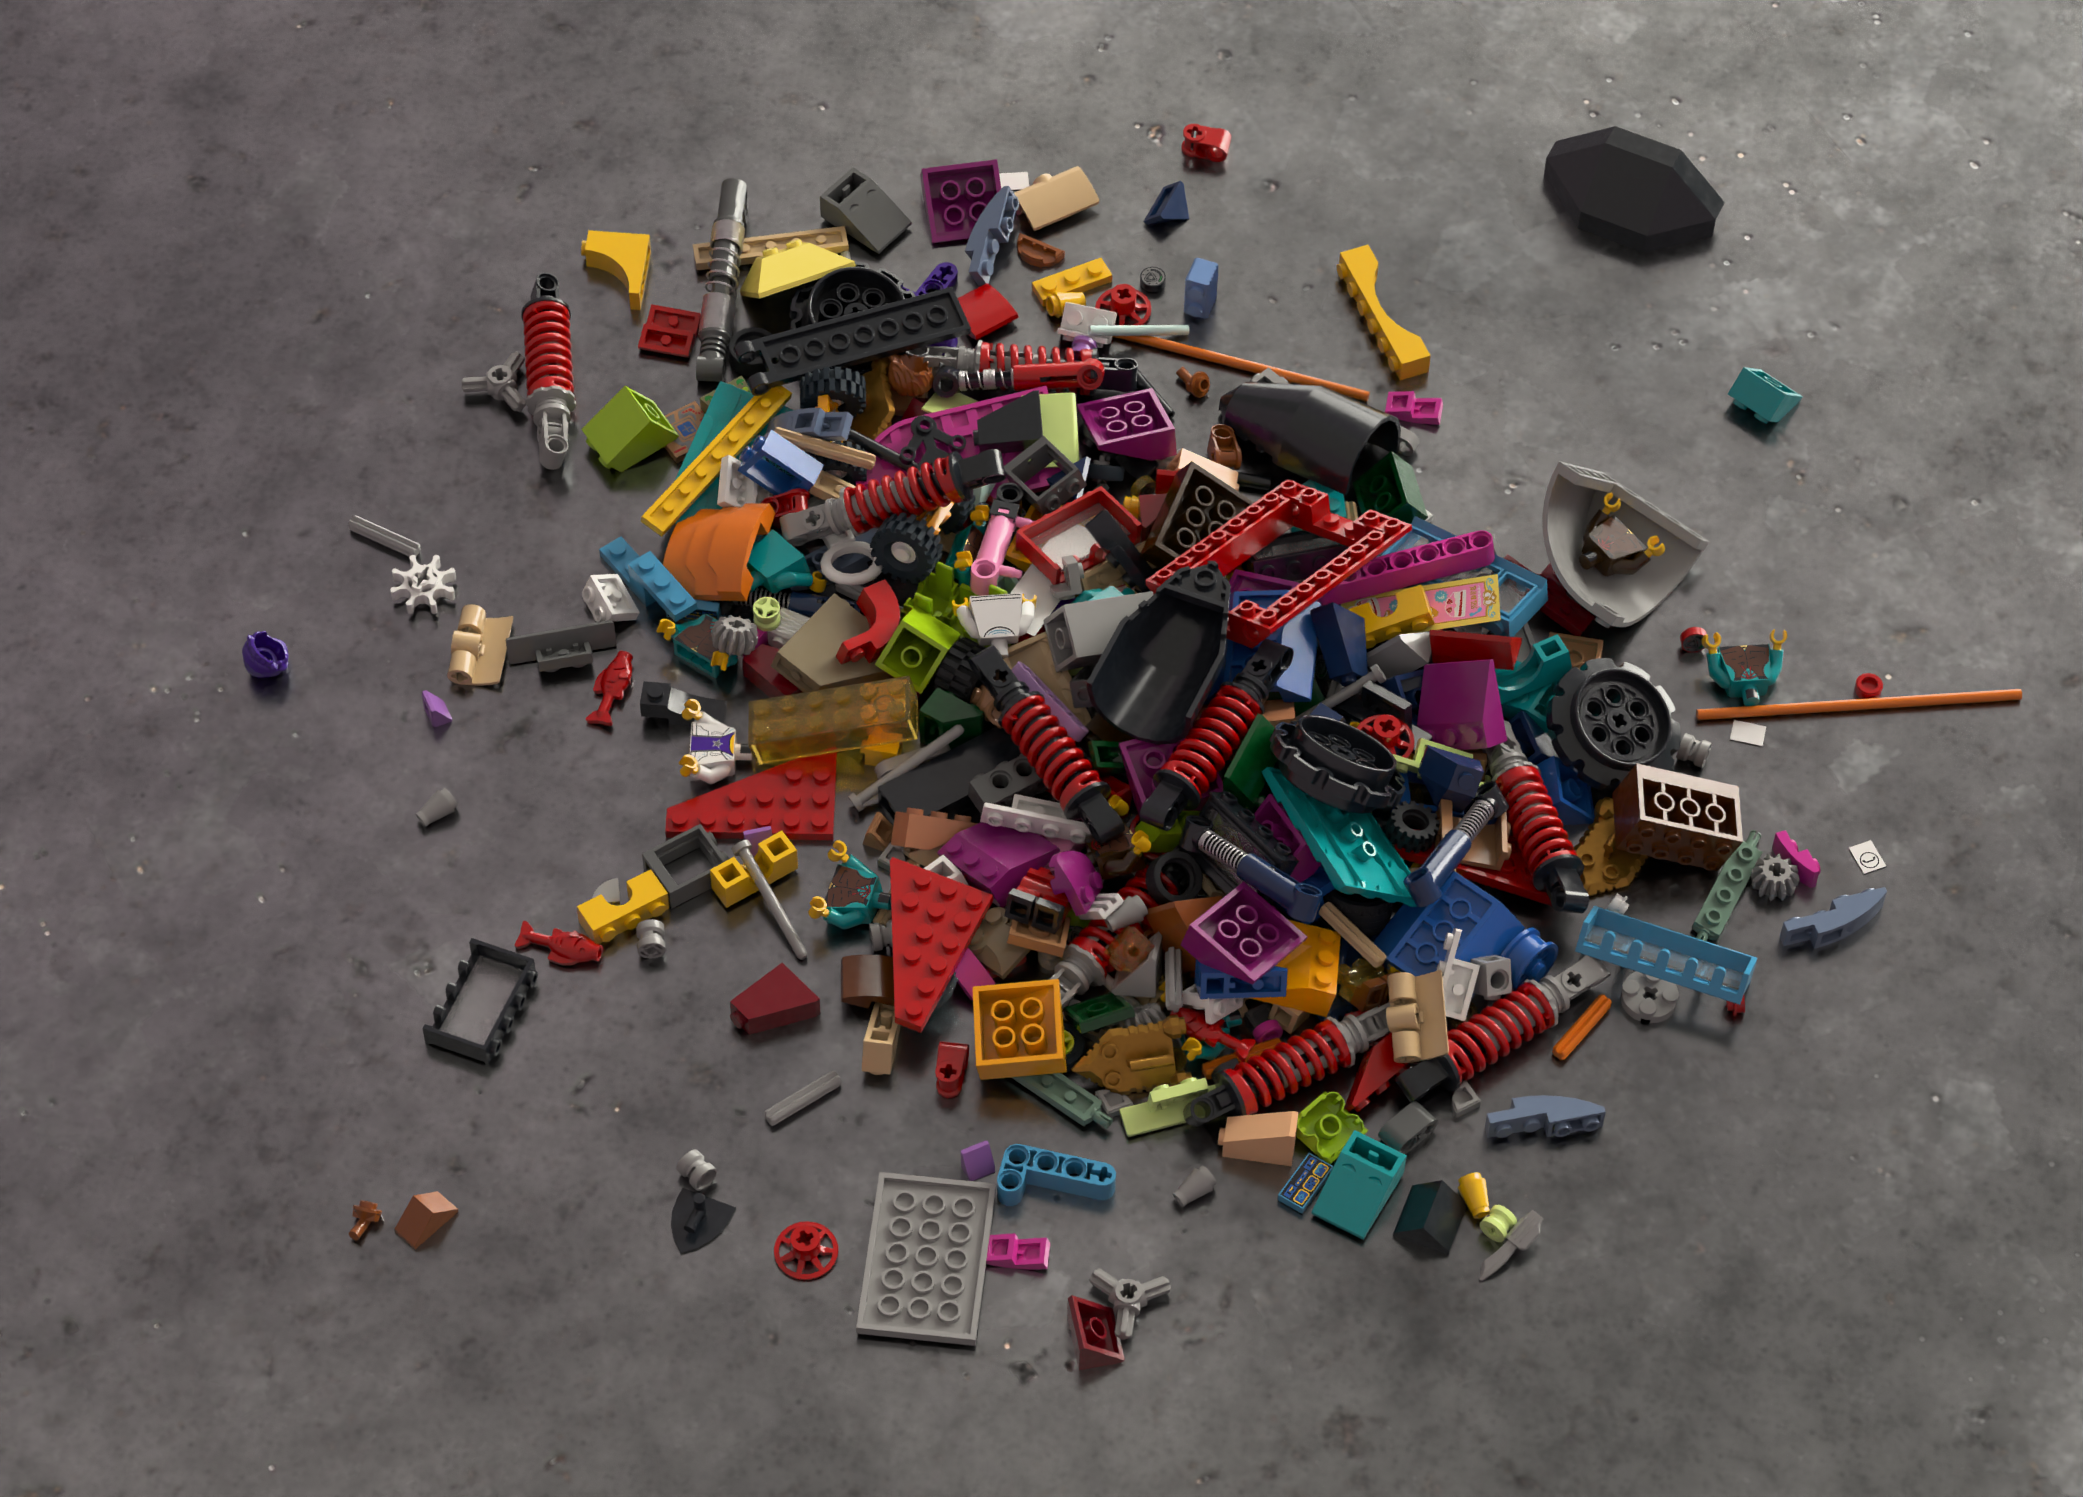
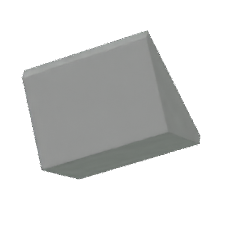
M1430 632L1397 635L1367 652V666L1371 668L1373 665L1378 664L1386 679L1419 669L1428 663L1431 655Z
M1159 931L1118 964L1111 990L1114 995L1156 998L1162 974V935Z

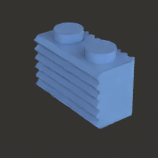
M1201 258L1194 259L1185 279L1184 312L1186 314L1204 319L1209 317L1213 304L1217 299L1219 268L1217 263Z

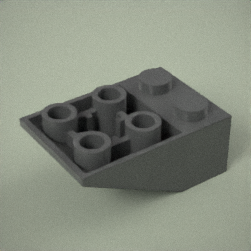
M854 167L820 196L821 217L836 227L845 226L848 235L878 254L912 224L910 219L873 179Z

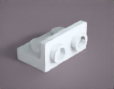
M1065 302L1061 327L1057 329V334H1062L1063 340L1073 342L1076 336H1088L1096 341L1099 348H1103V344L1111 343L1112 336H1089L1088 326L1115 325L1117 313Z
M618 574L590 575L583 588L582 597L596 622L637 619L640 612Z
M1195 984L1183 991V1004L1192 1005L1194 1009H1205L1207 1024H1214L1243 1006L1244 998L1200 999Z

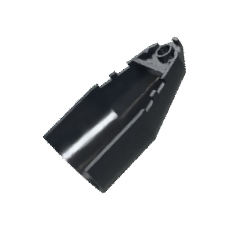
M1245 382L1220 398L1219 411H1221L1223 416L1222 422L1230 426L1234 430L1235 435L1244 441H1248V439L1256 444V450L1260 453L1266 452L1272 456V462L1277 466L1344 495L1348 494L1354 466L1366 442L1389 452L1392 451L1395 454L1399 452L1401 426L1397 417L1324 386Z
M1210 560L1207 561V565L1190 569L1187 566L1178 569L1156 589V593L1147 601L1143 600L1133 614L1129 617L1126 615L1118 624L1087 681V692L1091 704L1100 716L1120 732L1139 741L1158 745L1177 743L1187 737L1219 677L1224 663L1231 585L1227 578L1224 579L1217 562Z

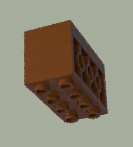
M1636 763L1613 792L1616 849L1628 851L1632 854L1651 856L1655 859L1674 861L1682 865H1692L1706 870L1718 871L1743 843L1739 786Z

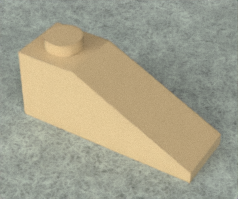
M878 1002L874 1004L863 1041L862 1071L870 1072L874 1075H890L901 1027V1025L895 1023L894 1006Z

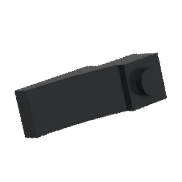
M644 681L640 699V711L642 717L668 718L669 725L691 727L692 722H695V718L691 720L684 719L682 711L686 708L684 704L689 699H695L700 703V711H704L724 724L727 701L689 694L671 687V683Z

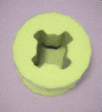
M762 597L756 600L753 605L754 624L762 631L775 630L781 622L779 602L772 597Z
M1494 1205L1490 1210V1216L1483 1218L1480 1222V1228L1493 1241L1503 1242L1506 1239L1507 1231L1517 1224V1219L1509 1209L1501 1205Z

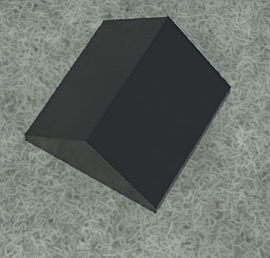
M1443 1180L1412 1185L1393 1236L1449 1255L1467 1205Z

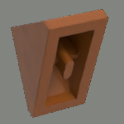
M438 1191L413 1195L394 1230L410 1246L417 1249L458 1213V1208Z

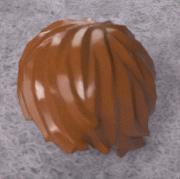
M897 354L889 356V382L899 395L920 397L932 388L934 379L932 367H928V361L923 363L924 357H917L916 355L907 356V354L903 356Z

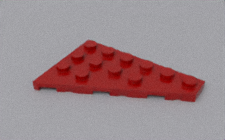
M837 745L824 747L667 808L666 838H673L701 824L706 832L710 831L714 835L715 839H744V831L771 826L772 835L783 831L789 840H833Z
M892 857L890 860L895 1023L922 1033L993 902V895Z

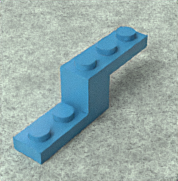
M622 536L599 549L603 560L619 575L621 580L646 607L657 601L675 622L698 609L697 602L651 551L639 556Z

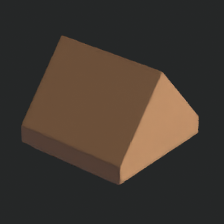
M876 812L865 834L863 845L884 851L892 839L893 825L881 812Z

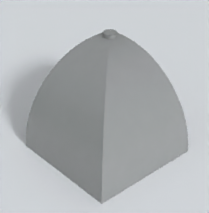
M1559 461L1552 474L1544 499L1542 515L1544 544L1549 561L1567 592L1580 605L1596 615L1595 621L1606 628H1609L1610 625L1627 627L1651 613L1683 580L1709 543L1708 540L1603 472ZM1608 493H1613V497L1608 504H1615L1619 498L1621 501L1620 509L1616 512H1610L1608 516L1615 515L1647 549V541L1652 536H1658L1660 539L1659 543L1654 547H1658L1661 543L1665 546V551L1661 556L1652 555L1650 557L1651 560L1633 575L1614 574L1607 577L1595 566L1586 570L1579 562L1584 545L1583 535L1587 525L1597 511L1605 507L1604 497Z

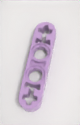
M1018 661L1011 669L1017 679L1027 684L1029 692L1039 691L1045 697V704L1050 706L1051 715L1058 717L1060 721L1059 726L1065 727L1068 732L1067 735L1080 742L1089 732L1085 725L1028 666Z

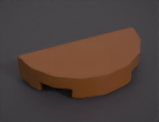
M1022 233L1018 236V254L1023 261L1030 265L1050 267L1059 263L1065 257V251Z

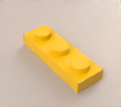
M1098 258L1032 282V290L1041 305L1046 306V297L1050 296L1053 292H1085L1112 282V274L1103 259Z

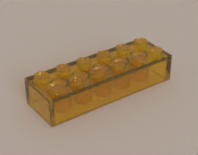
M910 676L749 701L748 746L757 765L918 739V695Z

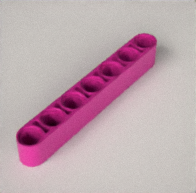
M1480 530L1376 557L1317 602H1320L1322 606L1332 602L1339 605L1488 566L1495 559L1493 537L1489 532Z

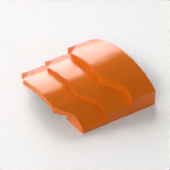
M745 503L742 507L700 509L694 516L676 524L666 549L663 561L664 567L693 599L747 601L754 578L746 566L756 536L767 535L770 532L775 516L772 506L770 504Z

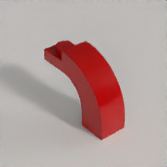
M885 579L863 588L856 604L867 618L869 630L842 642L836 654V658L841 665L849 661H859L863 657L867 659L869 664L877 660L897 629L900 620L899 604L895 593Z

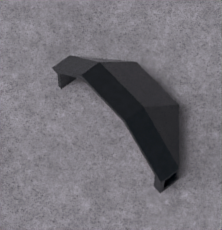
M1613 126L1558 140L1554 143L1546 157L1544 176L1578 229L1643 253L1713 237L1716 218L1725 202L1680 149Z

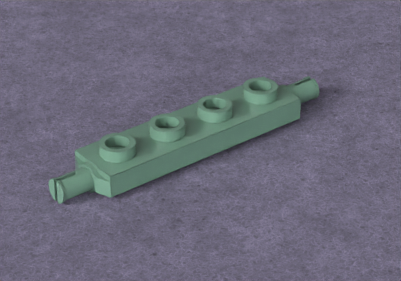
M1756 830L1750 831L1746 842L1743 841L1723 865L1692 925V928L1698 933L1697 939L1706 942L1708 939L1716 941L1720 936L1751 876V871L1754 869L1756 861L1760 859L1763 853L1756 848L1761 838L1759 832L1753 840Z
M1061 1073L1011 1077L1084 1127L1094 1120L1105 1129H1108L1113 1122L1112 1118L1100 1111L1102 1108V1101Z

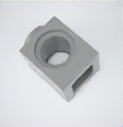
M1498 955L1471 959V963L1480 965L1473 993L1484 996L1485 1000L1501 999L1502 994L1512 992L1511 959Z

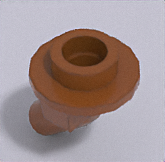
M1181 367L1176 372L1177 376L1185 383L1187 392H1191L1195 397H1203L1207 394L1210 380L1205 372L1199 371L1192 376L1184 367Z
M360 1200L359 1205H353V1217L359 1218L358 1222L349 1232V1236L353 1240H358L371 1221H379L382 1211L377 1209V1203Z

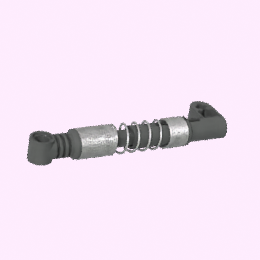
M728 178L722 182L718 217L714 220L712 226L711 250L709 251L712 259L708 261L707 265L710 271L706 273L709 282L704 286L710 293L703 296L698 333L701 346L696 364L697 381L723 382L725 376L726 346L732 337L736 306L735 299L737 297L736 289L738 287L737 278L740 274L738 267L741 264L740 255L743 251L744 224H747L748 220L747 185L742 180L736 178ZM708 284L712 285V291L707 288ZM734 292V298L729 296V293Z

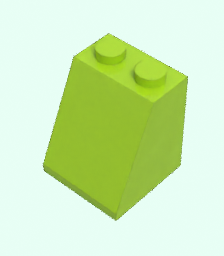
M624 386L581 429L587 437L586 443L599 453V461L606 468L610 469L612 467L620 472H623L679 437L653 400L627 386Z
M915 606L901 620L875 665L922 694L936 675L945 655L962 634L920 607Z

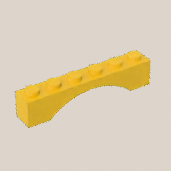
M1364 245L1340 252L1337 273L1341 279L1345 280L1350 297L1355 298L1360 315L1365 316L1368 329L1371 334L1376 336L1381 353L1386 354L1391 371L1396 372L1400 381L1429 372L1431 355L1421 337L1408 332L1396 324L1386 314L1377 299L1375 283L1378 273V261L1370 246Z

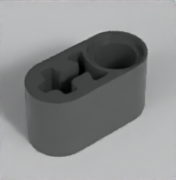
M1413 1101L1383 1125L1378 1133V1137L1387 1146L1406 1154L1434 1131L1438 1120L1419 1102Z

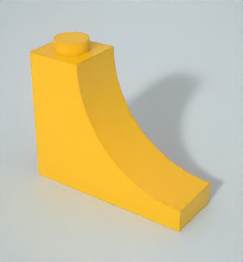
M588 230L587 241L583 240L581 246V255L586 256V266L607 271L617 277L629 292L630 309L641 310L651 255L650 235Z

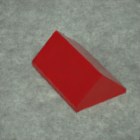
M1430 630L1429 633L1433 663L1493 659L1495 669L1514 670L1522 644L1521 637L1446 630Z

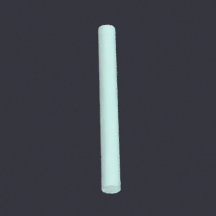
M1088 326V335H1189V326Z

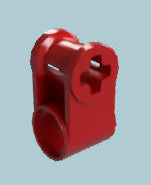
M1189 124L1184 128L1183 136L1185 140L1182 143L1181 150L1186 156L1214 162L1226 160L1231 142V134L1227 130L1201 126L1199 124Z
M796 488L779 495L767 497L760 504H770L775 512L772 526L781 529L779 520L781 516L808 509L810 492L806 489Z
M940 1041L935 1069L937 1078L936 1090L940 1096L953 1098L960 1094L965 1070L968 1066L969 1044Z

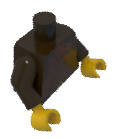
M1608 493L1604 497L1605 507L1602 510L1599 509L1587 525L1583 535L1584 545L1579 562L1586 570L1595 566L1607 577L1614 574L1633 575L1651 560L1650 557L1652 555L1661 556L1665 551V546L1661 543L1658 547H1654L1659 543L1660 539L1658 536H1652L1647 541V549L1615 515L1608 516L1610 512H1616L1621 507L1620 498L1615 504H1608L1613 497V493Z
M1113 795L1108 800L1109 805L1119 816H1123L1128 812V804L1119 796ZM1123 818L1121 819L1125 826V831L1105 843L1099 845L1092 835L1087 836L1084 840L1088 852L1085 855L1090 859L1103 880L1128 875L1131 872L1147 868L1143 852H1147L1151 848L1149 836L1142 830H1138L1133 835Z

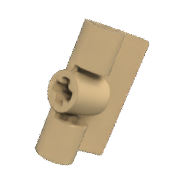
M1079 166L1055 176L1042 174L1035 179L1033 185L1014 192L1019 200V208L1016 214L1021 215L1025 213L1034 231L1099 204V198L1092 184Z
M465 605L461 611L458 629L453 633L451 644L452 656L447 674L448 679L453 683L461 685L483 686L498 684L501 679L507 651L505 640L510 637L513 616L486 618V612L480 606Z
M1437 970L1420 976H1414L1407 972L1393 973L1387 976L1390 1007L1386 1009V1019L1389 1031L1392 1033L1394 1061L1397 1063H1413L1447 1055L1449 1047L1442 971Z

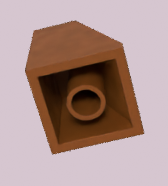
M1222 896L1174 901L1147 909L1148 915L1145 917L1154 933L1156 934L1159 931L1162 935V947L1165 952L1168 951L1169 947L1180 949L1182 951V974L1190 973L1191 978H1195L1196 958L1181 946L1182 940L1189 925L1219 902Z

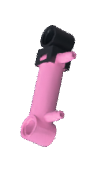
M1015 483L1000 485L997 489L996 500H993L989 512V522L976 561L971 565L970 588L976 595H989V586L992 584L997 587L998 576L1018 579L1022 577L1021 570L1002 565L1011 537L1015 535L1017 527L1021 528L1034 522L1031 519L1020 517L1022 514L1023 490Z

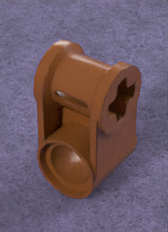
M1225 424L1214 425L1211 428L1207 446L1210 460L1225 467H1233L1234 470H1239L1242 454L1234 430Z

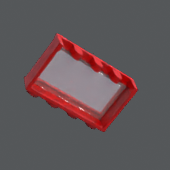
M1100 486L1093 491L1086 492L1078 499L1064 504L1061 508L1043 515L1033 523L1021 527L1016 531L1015 550L1020 551L1053 585L1065 583L1062 564L1063 556L1073 555L1078 563H1082L1084 571L1106 561V553L1085 528V525L1103 509L1110 513L1134 546L1140 543L1142 524Z

